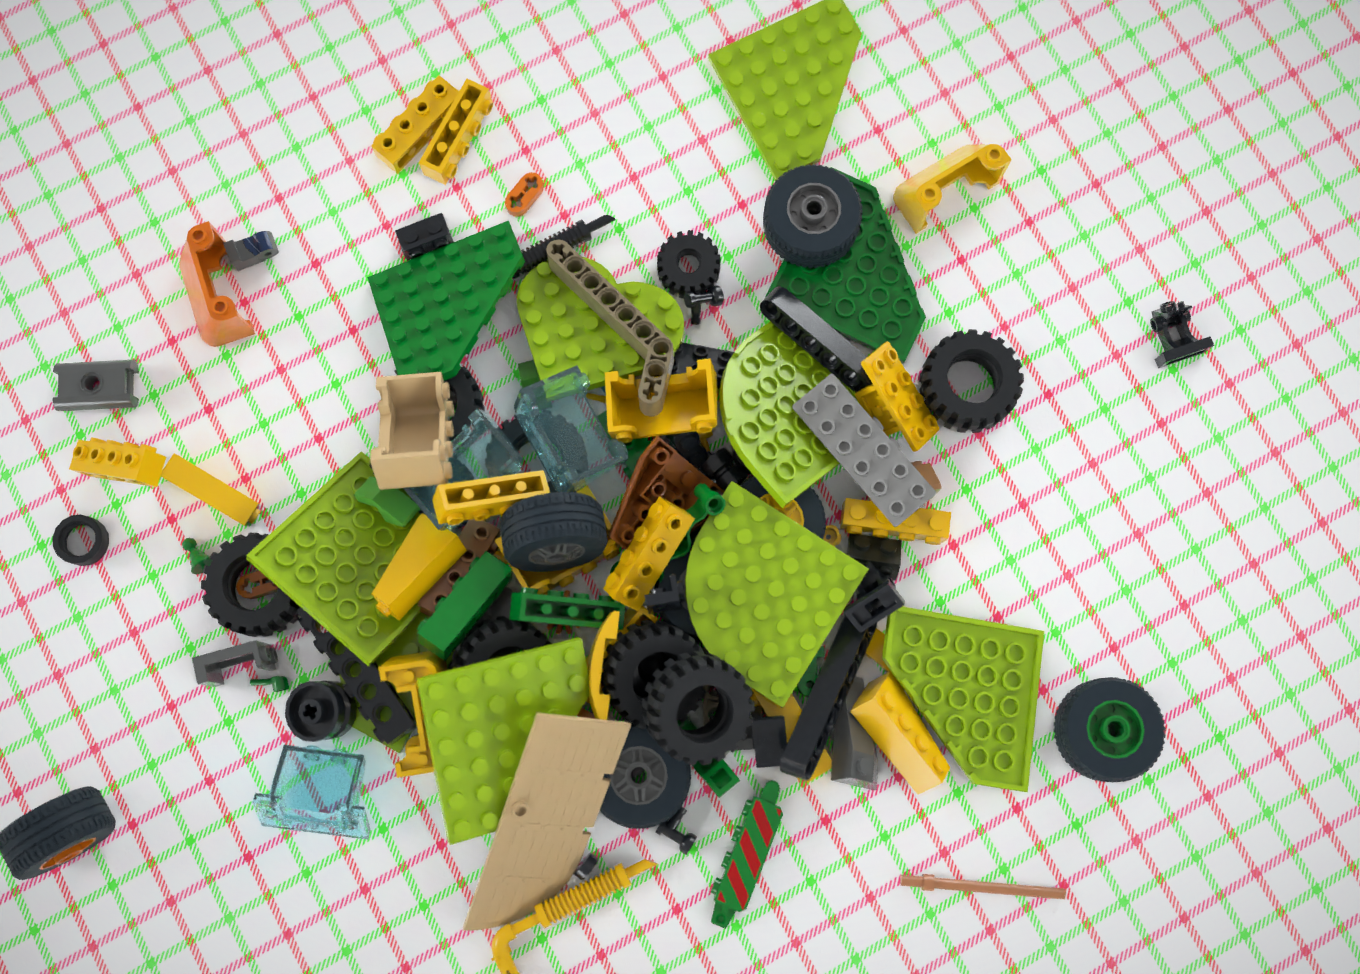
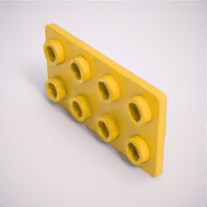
M887 341L861 362L872 384L859 390L854 395L870 417H876L884 427L883 431L887 436L901 431L912 451L916 452L940 428L936 418L927 408L923 396L912 382L910 374L899 360L896 350Z

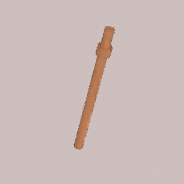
M922 874V876L900 875V886L920 887L922 891L943 889L1062 900L1066 898L1065 888L936 878L934 874Z

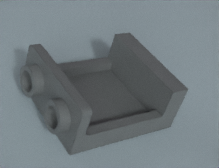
M258 640L192 657L197 684L210 687L225 685L221 670L223 668L255 660L257 668L274 671L276 670L275 663H278V655L275 648L271 647V644Z

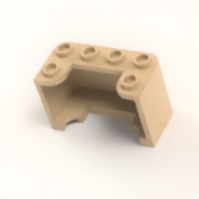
M442 372L376 377V390L379 391L381 400L378 402L380 424L378 448L371 449L370 462L379 489L447 484L448 479H452L451 462H448V458L453 457L452 442L449 441V437L454 436L453 422L450 421V417H454L453 401H448L450 399L449 383H444Z

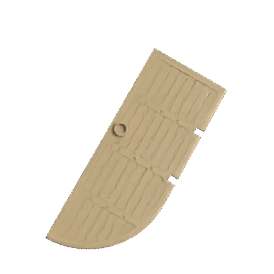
M545 713L536 714L463 925V931L490 929L519 920L534 912L535 905L541 902L544 903L545 900L549 901V898L554 897L566 885L576 871L591 835L589 831H584V828L594 827L611 780L603 778L604 774L614 773L631 723Z

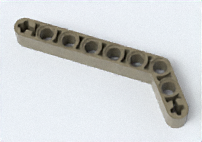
M563 240L550 242L547 245L546 251L551 271L645 359L638 389L639 408L646 416L658 415L664 407L674 363L673 343L567 242ZM660 375L658 378H653L652 376ZM651 392H652V393H654L655 396H653L652 399L650 400V398H651Z

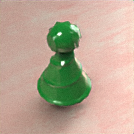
M189 537L183 540L182 548L185 551H190L191 573L195 575L201 574L204 566L210 567L213 560L205 552L197 549L195 539Z

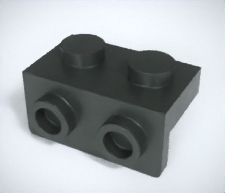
M849 533L847 555L861 564L870 561L884 576L889 575L895 581L901 566L902 540Z

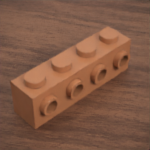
M468 520L459 535V539L467 551L418 602V606L421 608L420 612L431 617L439 600L443 597H448L453 591L452 587L459 577L464 578L469 572L470 564L476 557H481L485 551L490 554L498 551L499 547L495 542L497 538L501 537L498 527L484 520Z

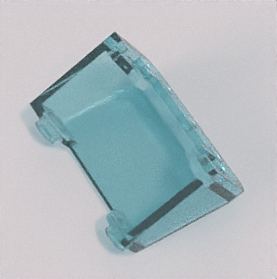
M577 365L520 389L514 403L516 417L557 492H575L624 464L628 459V451L622 441L619 442L615 438L609 439L586 397L588 387L590 386L589 379L584 372L581 373Z
M477 408L468 417L471 420V425L465 424L462 427L463 431L451 441L453 457L448 458V462H451L452 479H448L447 484L518 473L523 467L521 464L523 457L487 412ZM438 485L403 488L438 530L448 529L452 531L460 525L438 524L432 501Z

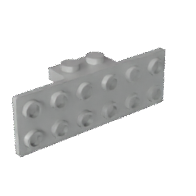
M834 374L827 376L792 405L793 410L894 527L900 525L936 495V491L900 451L901 446L892 436L889 438L884 433V427L876 417H870Z

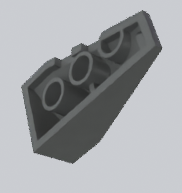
M855 676L835 722L830 781L869 790H877L879 763L875 742L850 712L865 689L863 678Z

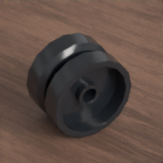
M309 681L300 684L290 693L286 701L285 718L287 726L296 737L303 741L318 742L342 737L352 728L356 720L357 704L355 697L350 698L343 688L344 684L339 681Z

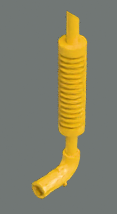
M643 859L625 868L621 862L614 866L615 869L611 867L609 872L605 870V874L601 872L599 877L595 875V879L591 877L589 882L585 880V884L581 882L579 887L575 885V889L571 887L569 888L570 891H564L565 894L561 892L559 893L560 896H554L555 899L551 897L549 898L550 901L545 900L544 903L541 902L535 905L536 913L514 924L508 923L496 932L492 939L491 950L493 958L491 960H495L501 974H520L511 957L510 952L512 950L509 946V942L516 939L517 934L539 923L545 929L551 926L552 922L554 924L557 923V919L561 921L562 917L564 919L567 918V914L571 916L572 912L574 914L577 913V909L581 911L582 907L584 909L587 908V904L591 906L592 902L594 904L597 903V899L601 901L602 897L604 899L607 898V894L611 896L612 892L614 894L617 893V889L621 891V887L625 889L631 886L630 878L658 865V863Z

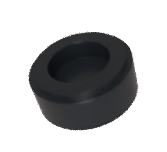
M589 852L573 874L578 879L584 880L597 864L598 858Z

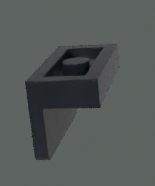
M755 706L751 716L754 718L752 731L756 768L780 766L782 755L787 746L784 716L763 717L762 706Z

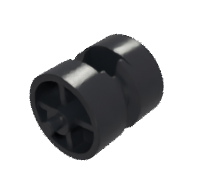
M725 447L713 454L708 451V459L699 468L701 473L710 480L715 479V483L724 491L731 481L741 486V483L748 477V474L741 466L731 464L732 455Z

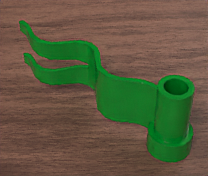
M704 483L698 484L694 489L697 501L685 511L694 517L695 520L677 547L679 550L674 552L671 559L684 556L689 552L691 548L689 533L695 523L704 519L707 514L719 515L725 509V499L718 492L712 491ZM663 570L662 574L660 575V577L658 578V581H659V582H661L662 579H663L664 570Z

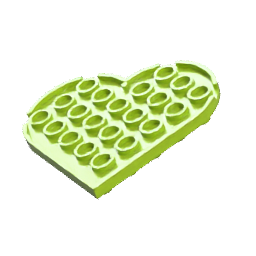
M583 257L671 340L675 356V352L684 339V317L676 300L668 292L652 284L635 281L617 284L613 275L603 265ZM548 260L534 267L525 276L517 293V309L547 403L605 386V372L618 371L619 377L623 379H629L628 375L634 374L635 377L642 375L645 359L551 271Z

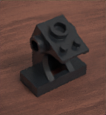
M1168 301L1160 304V309L1151 311V328L1157 333L1165 351L1154 359L1158 369L1206 353L1215 346L1211 336L1198 340L1191 334L1187 322L1191 320L1189 311L1193 308L1192 305H1185L1184 301L1177 302V304L1175 301ZM1176 326L1181 338L1176 341L1172 340L1168 328Z
M870 561L862 564L868 568V571L857 587L859 591L856 595L857 600L844 608V614L859 633L905 605V600L896 590V585L889 575L884 576Z

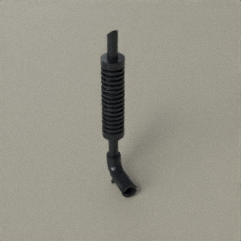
M603 215L587 224L581 219L575 222V225L571 224V228L567 226L566 230L564 228L561 229L562 232L558 231L557 235L554 233L552 234L553 237L550 235L548 239L544 238V242L540 240V244L536 242L534 243L535 246L533 244L530 245V249L529 247H526V251L522 249L521 252L525 263L521 270L517 269L512 279L520 277V273L524 275V271L528 273L529 269L532 270L534 266L537 267L542 262H547L546 248L550 242L563 240L574 249V246L582 245L583 241L586 243L592 240L590 233L616 219L610 215Z

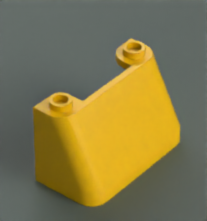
M997 144L964 145L899 184L894 191L893 201L915 234L927 227L926 217L930 210L939 205L942 199L941 190L962 177H965L971 186L975 183H983L990 190L1000 183L1012 159L1005 149Z
M710 358L697 360V368L695 370H692V367H686V373L671 375L662 412L650 417L644 415L639 408L638 389L641 379H636L634 374L628 375L629 379H623L619 377L618 371L605 372L608 433L618 443H629L632 439L694 431L708 433L717 426V376ZM651 392V398H650V400L652 399L653 396H655L654 393H652V392Z

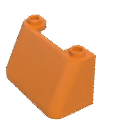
M207 221L193 226L188 231L179 260V267L200 337L209 346L218 347L255 335L256 333L252 322L245 320L238 313L232 299L223 295L217 296L210 273L222 270L221 260L225 255L227 256L223 244L226 240Z

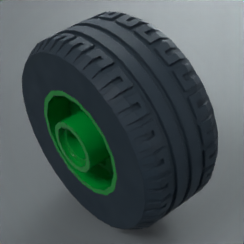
M1098 678L1077 685L1061 700L1062 702L1059 704V708L1056 710L1057 714L1054 717V739H1056L1055 743L1058 746L1059 752H1061V756L1077 773L1096 781L1126 782L1142 776L1158 761L1157 758L1160 757V752L1163 751V745L1165 744V720H1163V714L1160 713V707L1157 706L1158 703L1154 701V698L1143 687H1139L1138 684L1130 680L1126 681L1123 678Z

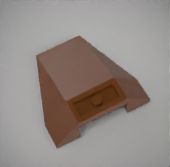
M656 436L639 457L607 536L626 550L634 539L636 530L648 516L650 507L656 503L659 496L687 510L697 501L694 489L698 484H706L712 491L718 492L721 496L725 491L679 455L676 450L659 436ZM707 514L704 519L695 523L689 534L701 527L710 514Z

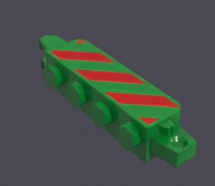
M776 781L765 782L766 784L762 788L759 798L753 796L752 801L746 800L741 815L745 816L742 826L736 825L731 841L735 842L732 852L726 851L721 863V867L725 868L722 877H716L710 893L715 894L713 897L715 904L711 923L721 928H727L736 911L741 912L747 909L781 822L783 812L780 806L775 805L781 788Z

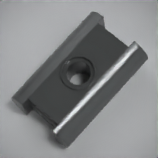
M135 359L56 363L53 367V373L58 375V397L52 398L56 411L135 408L138 406L139 398L134 396V374H139V367ZM99 381L98 388L93 390L94 383Z

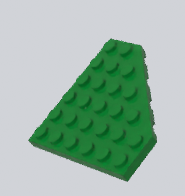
M839 171L840 174H844L846 178L848 177L849 182L854 184L860 195L859 198H861L863 214L855 243L840 260H836L835 263H831L828 266L825 265L824 267L803 268L802 266H796V264H790L789 261L786 262L784 259L766 296L775 287H784L842 336L874 351L888 341L892 348L896 350L901 363L904 364L926 319L925 312L918 301L916 289L911 276L908 275L899 245L894 239L891 231L892 227L879 200L880 196L877 188Z
M509 220L367 277L398 375L442 372L444 381L457 375L461 368L459 364L465 354H470L479 339L478 333L482 326H487L496 311L495 305L500 297L505 296L513 283L512 277L517 269L521 270L525 263Z

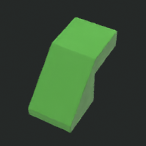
M372 476L354 494L358 502L377 507L386 522L405 527L420 510L419 505L398 488L380 490L376 478Z

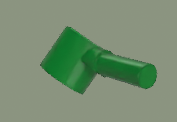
M285 676L250 680L251 686L272 685L273 692L289 689L288 680Z

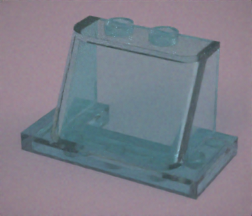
M283 745L269 794L255 793L252 800V805L261 826L369 840L371 828L365 806H359L366 765L365 755L348 753L342 749H334L333 751L323 750L312 745L307 747Z

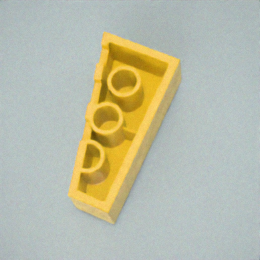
M889 671L869 682L850 712L917 795L942 784L950 766L895 676Z

